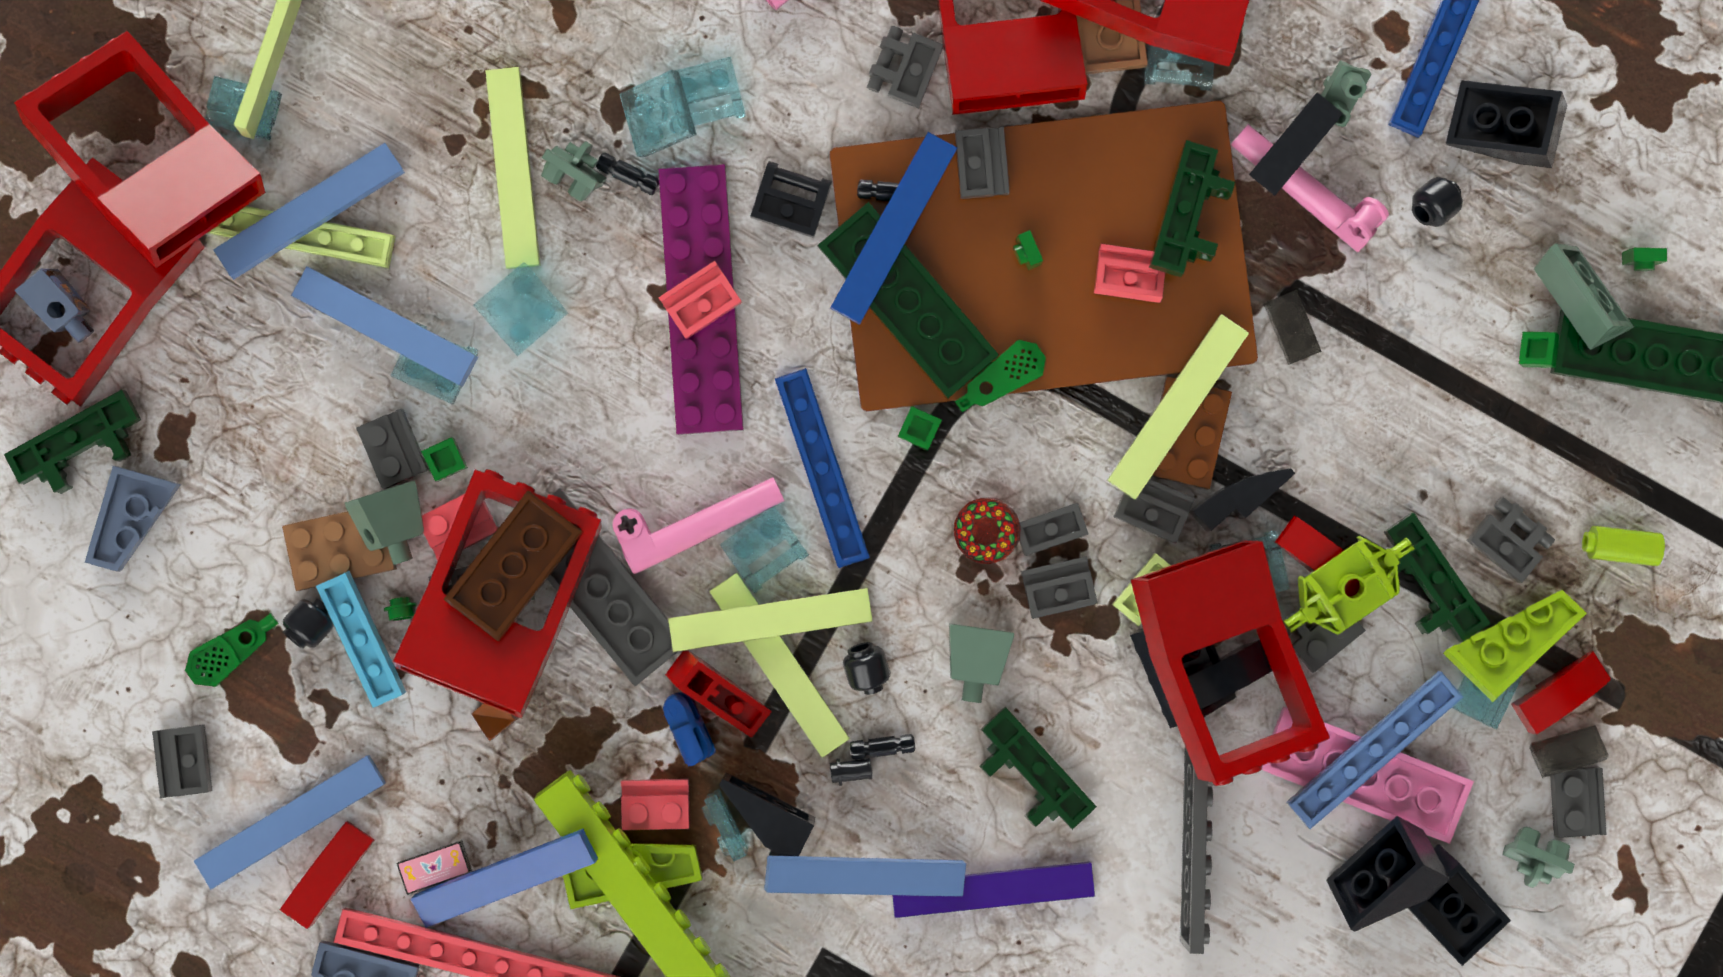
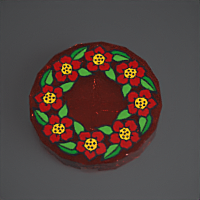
M982 497L970 501L959 511L954 522V537L958 548L967 558L976 563L993 564L1002 561L1014 551L1020 541L1021 525L1017 514L1007 504L1003 503L1004 501L998 498Z

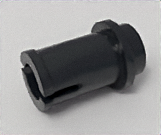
M870 758L844 762L836 759L835 763H830L832 783H839V786L843 785L842 782L872 780Z

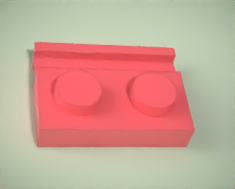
M1100 244L1094 287L1095 294L1161 302L1165 272L1149 268L1153 251Z
M715 261L658 297L685 339L693 336L742 303Z
M465 494L422 515L423 533L433 549L437 561ZM484 500L463 550L492 536L498 529Z
M689 779L621 781L622 830L690 828Z

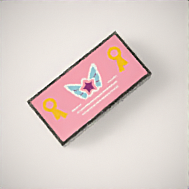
M462 840L396 863L407 895L473 872Z

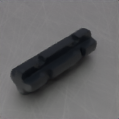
M607 153L600 155L596 165L599 171L606 174L612 173L614 178L634 188L640 187L641 191L649 195L655 194L659 187V179L650 174L644 175L642 170L622 160L616 161L614 156Z
M861 179L858 182L857 196L860 199L871 200V197H876V200L889 202L899 183L878 181L875 184L873 180Z
M912 734L900 735V738L889 736L868 739V742H863V740L850 742V754L854 760L864 759L867 755H870V758L896 755L899 751H902V754L912 753L916 749L915 739Z

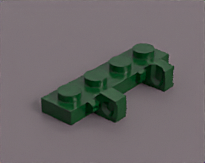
M1188 140L1185 141L1149 268L1182 277L1187 262L1194 263L1196 258L1211 262L1215 257L1218 244L1198 238L1200 232L1196 228L1204 200H1208L1210 195L1228 200L1233 193L1235 182L1218 177L1220 171L1214 169L1218 153L1217 149Z
M121 389L5 453L4 456L19 484L25 485L38 477L43 483L48 481L54 493L63 494L73 488V486L68 485L66 481L67 473L63 470L69 466L68 460L95 445H98L100 448L104 446L111 448L113 452L112 459L121 462L130 457L132 454L124 438L129 436L126 428L141 421V418L127 391Z
M1415 513L1408 514L1384 531L1393 547L1404 540V538H1407L1414 547L1413 551L1399 559L1400 564L1397 566L1398 573L1404 570L1406 575L1413 574L1431 601L1428 607L1432 612L1426 614L1415 623L1421 634H1429L1440 627L1442 632L1450 629L1459 642H1464L1490 624Z
M1006 707L1000 710L980 729L992 742L987 748L991 755L979 766L984 773L991 777L1004 764L1009 769L1014 766L1037 791L1034 797L1039 802L1024 815L1033 826H1038L1047 816L1052 821L1059 816L1073 830L1097 807Z

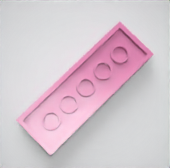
M1283 706L1273 734L1289 729L1292 726V718L1287 707ZM1324 722L1330 739L1318 743L1319 747L1313 751H1298L1290 754L1291 758L1285 762H1270L1262 765V770L1305 786L1361 737ZM1400 752L1343 802L1390 821L1399 816L1423 829L1426 835L1450 844L1474 781Z

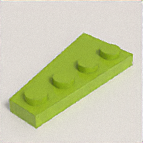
M1560 590L1527 607L1524 611L1500 621L1497 625L1446 649L1443 654L1494 702L1587 613L1563 590Z
M631 843L628 846L635 857L640 855L647 862L651 869L649 876L655 884L661 882L665 888L702 881L703 879L696 845ZM585 868L563 875L570 910L609 901Z

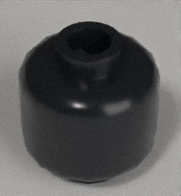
M1436 177L1429 180L1412 196V213L1414 217L1426 226L1439 227L1444 225L1458 214L1462 208L1463 199L1460 187L1454 181L1447 180L1446 178Z
M302 599L284 617L283 626L286 629L283 631V634L301 649H304L305 646L314 648L333 629L334 624L321 600L316 599L312 603L307 599Z
M871 642L860 643L848 649V655L843 660V668L850 687L856 691H864L866 695L880 692L883 689V684L889 680L891 675L883 649L873 646Z

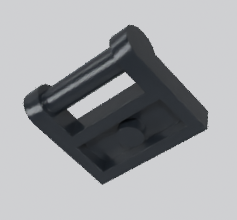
M768 161L750 217L814 238L832 181L824 178L821 181L779 168V164ZM776 180L817 193L815 202L771 188L773 181Z

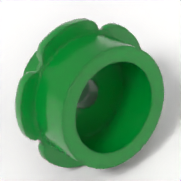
M400 597L389 600L390 606L384 608V612L388 611L389 621L406 620L414 617L417 603H410V597Z

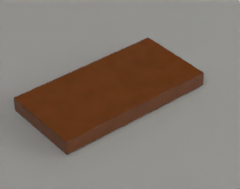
M527 491L444 600L494 639L500 641L583 532L533 493Z

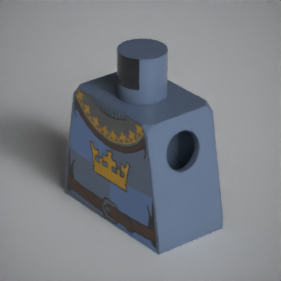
M40 269L15 289L16 293L53 332L67 330L78 343L94 332V329L83 318L90 312L89 306L58 269ZM62 305H63L64 308H65V313H64V315H63L62 312H61V306H62Z

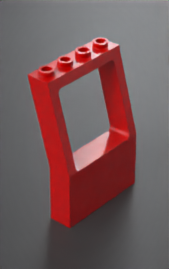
M937 0L952 115L1085 100L1087 79L1076 15L1058 8V14L959 25L955 20L953 0Z
M1040 0L1151 46L1227 67L1230 66L1249 4V0H1165L1161 15L1158 18H1153L1111 0Z
M128 31L111 39L101 48L88 56H84L79 62L54 75L49 81L26 93L22 98L14 102L25 127L102 215L155 268L266 193L260 172L205 120ZM135 72L191 136L117 186L108 188L49 122L125 73Z
M93 157L86 164L108 188H113L123 182L121 178ZM72 180L36 220L1 269L0 315L15 296V289L25 282L57 238H61L130 290L132 295L71 378L62 376L1 328L0 345L2 348L0 349V354L14 365L18 360L27 365L28 368L25 373L40 385L45 380L53 385L55 388L51 393L66 405L72 400L81 407L151 309L205 247L198 239L155 268L102 215Z
M475 469L429 584L393 663L399 670L522 719L554 648L602 529L601 519H598V515L587 508L579 507L576 510L566 506V501L557 496L549 494L546 498L534 493L535 489L525 483L516 482V485L506 482L503 480L504 477L495 471L486 469L484 472ZM530 491L583 533L578 539L543 628L536 631L514 622L501 640L497 641L444 600L446 597L445 593L483 500L489 498L514 508L524 494Z
M1244 540L1131 579L1150 658L1198 779L1212 782L1214 786L1226 785L1234 781V776L1257 773L1262 770V765L1270 762H1285L1291 758L1290 754L1298 751H1313L1319 747L1318 743L1330 739L1283 623L1263 541ZM1256 629L1293 723L1289 729L1218 755L1182 664V657L1185 654Z

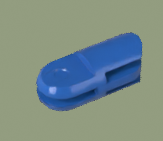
M684 692L671 694L664 702V715L684 762L688 766H694L714 755L716 748L693 698Z

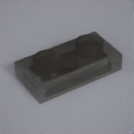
M1297 290L1264 303L1288 365L1322 352Z
M1596 725L1533 742L1529 747L1542 778L1605 761L1609 756Z

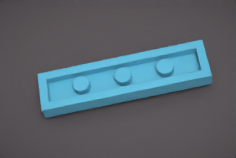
M350 571L317 585L316 588L372 707L374 708L405 694L406 690Z

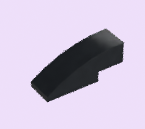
M1317 92L1249 175L1275 196L1343 115V112Z
M1290 468L1244 478L1208 496L1192 508L1189 513L1205 531H1212L1232 512L1239 519H1246L1287 482L1295 472Z
M1257 640L1242 645L1225 656L1208 662L1187 676L1199 707L1202 709L1272 672L1261 641Z

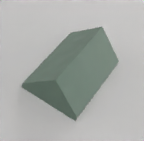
M1555 243L1535 266V272L1590 350L1634 327L1577 246Z

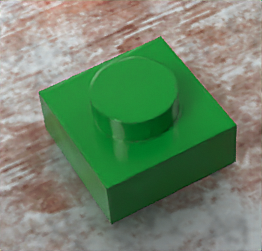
M1031 231L1019 234L1015 240L1017 245L1013 246V250L1019 264L1025 263L1029 271L1040 266L1043 259Z
M1634 247L1622 252V265L1634 266V271H1653L1656 265L1667 262V248Z
M1522 332L1519 365L1522 367L1556 368L1560 335L1556 332Z
M911 406L898 438L928 451L942 420Z
M453 437L421 451L435 482H439L468 468Z

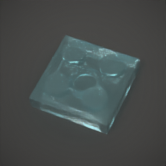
M667 71L619 94L637 157H647L697 135L679 71Z
M526 262L518 266L473 305L517 356L569 313Z

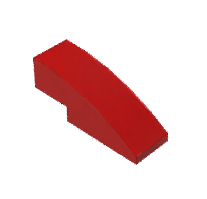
M1293 516L1274 542L1311 573L1344 551L1297 516ZM1351 579L1346 583L1345 594L1347 596H1353L1359 591L1360 583L1358 579Z
M1590 651L1535 685L1536 689L1514 701L1511 705L1528 733L1537 735L1587 701L1603 688L1611 678L1594 651Z
M346 821L279 910L306 929L313 926L375 840L349 821Z

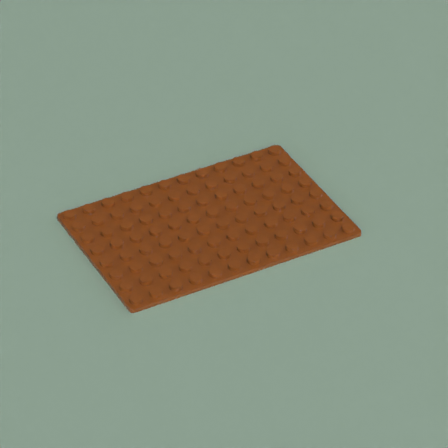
M1222 101L1004 127L1009 195L960 199L957 153L955 152L905 243L908 249L979 330L999 356L1017 340L1036 343L1046 357L1043 376L1008 394L1180 373L1221 314L1249 332L1226 367L1250 365L1258 359L1236 184L1234 185L1232 196L1228 200L1210 195L1209 199L1204 200L1196 230L1200 232L1198 238L1218 244L1215 257L1211 262L1198 258L1195 259L1194 263L1187 262L1182 277L1165 273L1163 298L1160 303L1094 293L1100 244L1154 251L1182 148L1186 140L1217 149L1218 153L1214 169L1220 171L1218 177L1235 182L1226 107ZM955 133L935 135L956 147ZM925 137L836 147L830 151L838 227L868 202L880 216L882 215L889 202L876 200V197H871V200L858 198L857 188L859 180H873L875 184L878 181L900 183ZM1030 230L1043 262L1040 266L1028 271L1025 263L1019 264L1013 246L1017 245L1015 240L1019 234ZM870 308L860 325L850 320L862 410L869 412L958 400L967 393V385L975 377L947 399ZM983 382L980 385L982 394L988 395L992 392L993 388L989 382Z

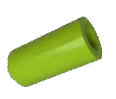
M1592 526L1589 532H1585L1583 535L1582 549L1584 552H1587L1589 559L1659 566L1664 556L1665 540L1662 533Z

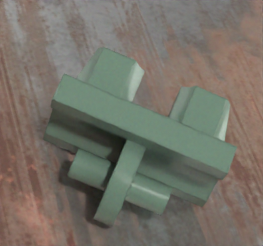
M1341 60L1332 76L1325 78L1323 82L1325 88L1321 95L1343 112V115L1335 125L1345 127L1351 118L1350 113L1358 98H1362L1367 89L1366 84L1372 74L1368 69L1354 67Z
M587 141L580 147L569 142L565 150L555 146L552 150L546 149L542 156L546 163L541 176L556 185L561 182L565 173L574 178L568 193L578 201L586 200L595 189L602 187L607 179L592 169L597 165L598 160L590 155L593 145Z
M1523 827L1519 829L1514 842L1505 845L1502 855L1519 862L1516 870L1525 874L1524 884L1526 886L1534 888L1539 881L1549 884L1552 877L1559 879L1565 872L1568 874L1573 872L1575 864L1568 861L1570 845L1559 840H1551L1547 844L1546 851L1537 847L1541 835L1539 831L1530 827Z

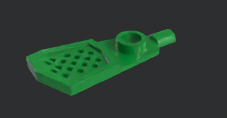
M1017 340L967 385V393L955 401L961 412H964L974 404L983 407L1040 378L1044 372L1045 355L1036 343ZM983 382H989L992 385V392L988 395L982 394L980 391V385Z
M272 613L259 622L249 619L190 651L185 672L196 685L217 687L267 641L266 632L279 624ZM245 631L249 632L252 636L249 644L243 643L241 639Z

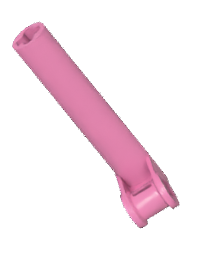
M1248 124L1231 146L1256 166L1273 144ZM1301 166L1282 187L1286 193L1357 253L1368 243L1376 233L1377 228L1389 216L1387 208L1372 197L1364 198L1352 209Z
M774 477L653 533L650 532L642 514L632 508L623 509L616 514L612 526L622 547L624 557L635 575L785 500ZM624 515H627L629 519L635 518L637 520V524L633 526L635 532L630 533L629 529H621L620 524L624 522Z

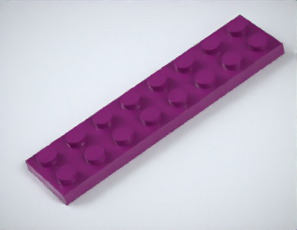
M725 164L658 169L667 292L713 261L717 263L734 289ZM735 308L688 339H685L668 313L676 434L744 430Z

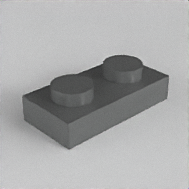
M1078 503L1014 524L1024 556L1089 534Z

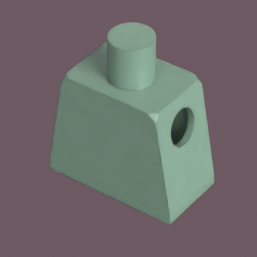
M415 480L345 502L346 509L367 549L373 551L388 547L393 565L413 559L407 540L422 535L424 532Z
M949 623L950 678L964 681L961 700L981 703L984 684L999 685L1014 639L1013 632Z

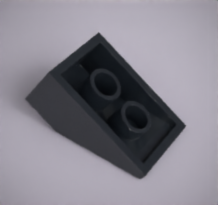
M1461 80L1446 145L1516 164L1552 168L1567 109L1563 92Z
M726 772L719 786L762 844L770 849L769 855L799 856L815 825L816 817Z
M1396 816L1328 877L1326 881L1350 930L1356 932L1425 901L1446 883L1450 877L1424 830Z
M1437 844L1434 850L1450 879L1425 901L1407 909L1463 966L1511 920L1465 868L1440 844Z

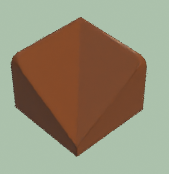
M484 703L472 713V716L489 741L493 740L519 719V717Z

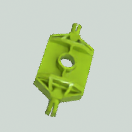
M1358 536L1356 537L1358 542L1305 578L1299 576L1298 589L1301 608L1283 621L1288 631L1292 633L1304 623L1312 624L1314 622L1339 635L1398 595L1400 587L1397 565L1400 564V558L1414 550L1411 542L1404 538V540L1391 549L1385 550L1369 540ZM1351 579H1358L1360 583L1359 591L1353 596H1347L1345 594L1346 583Z

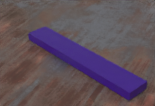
M1089 861L965 875L963 896L892 895L894 917L900 918L1095 897L1092 863Z

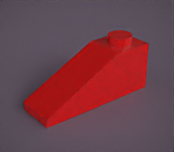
M689 650L682 651L665 674L679 690L751 738L772 712L717 669Z

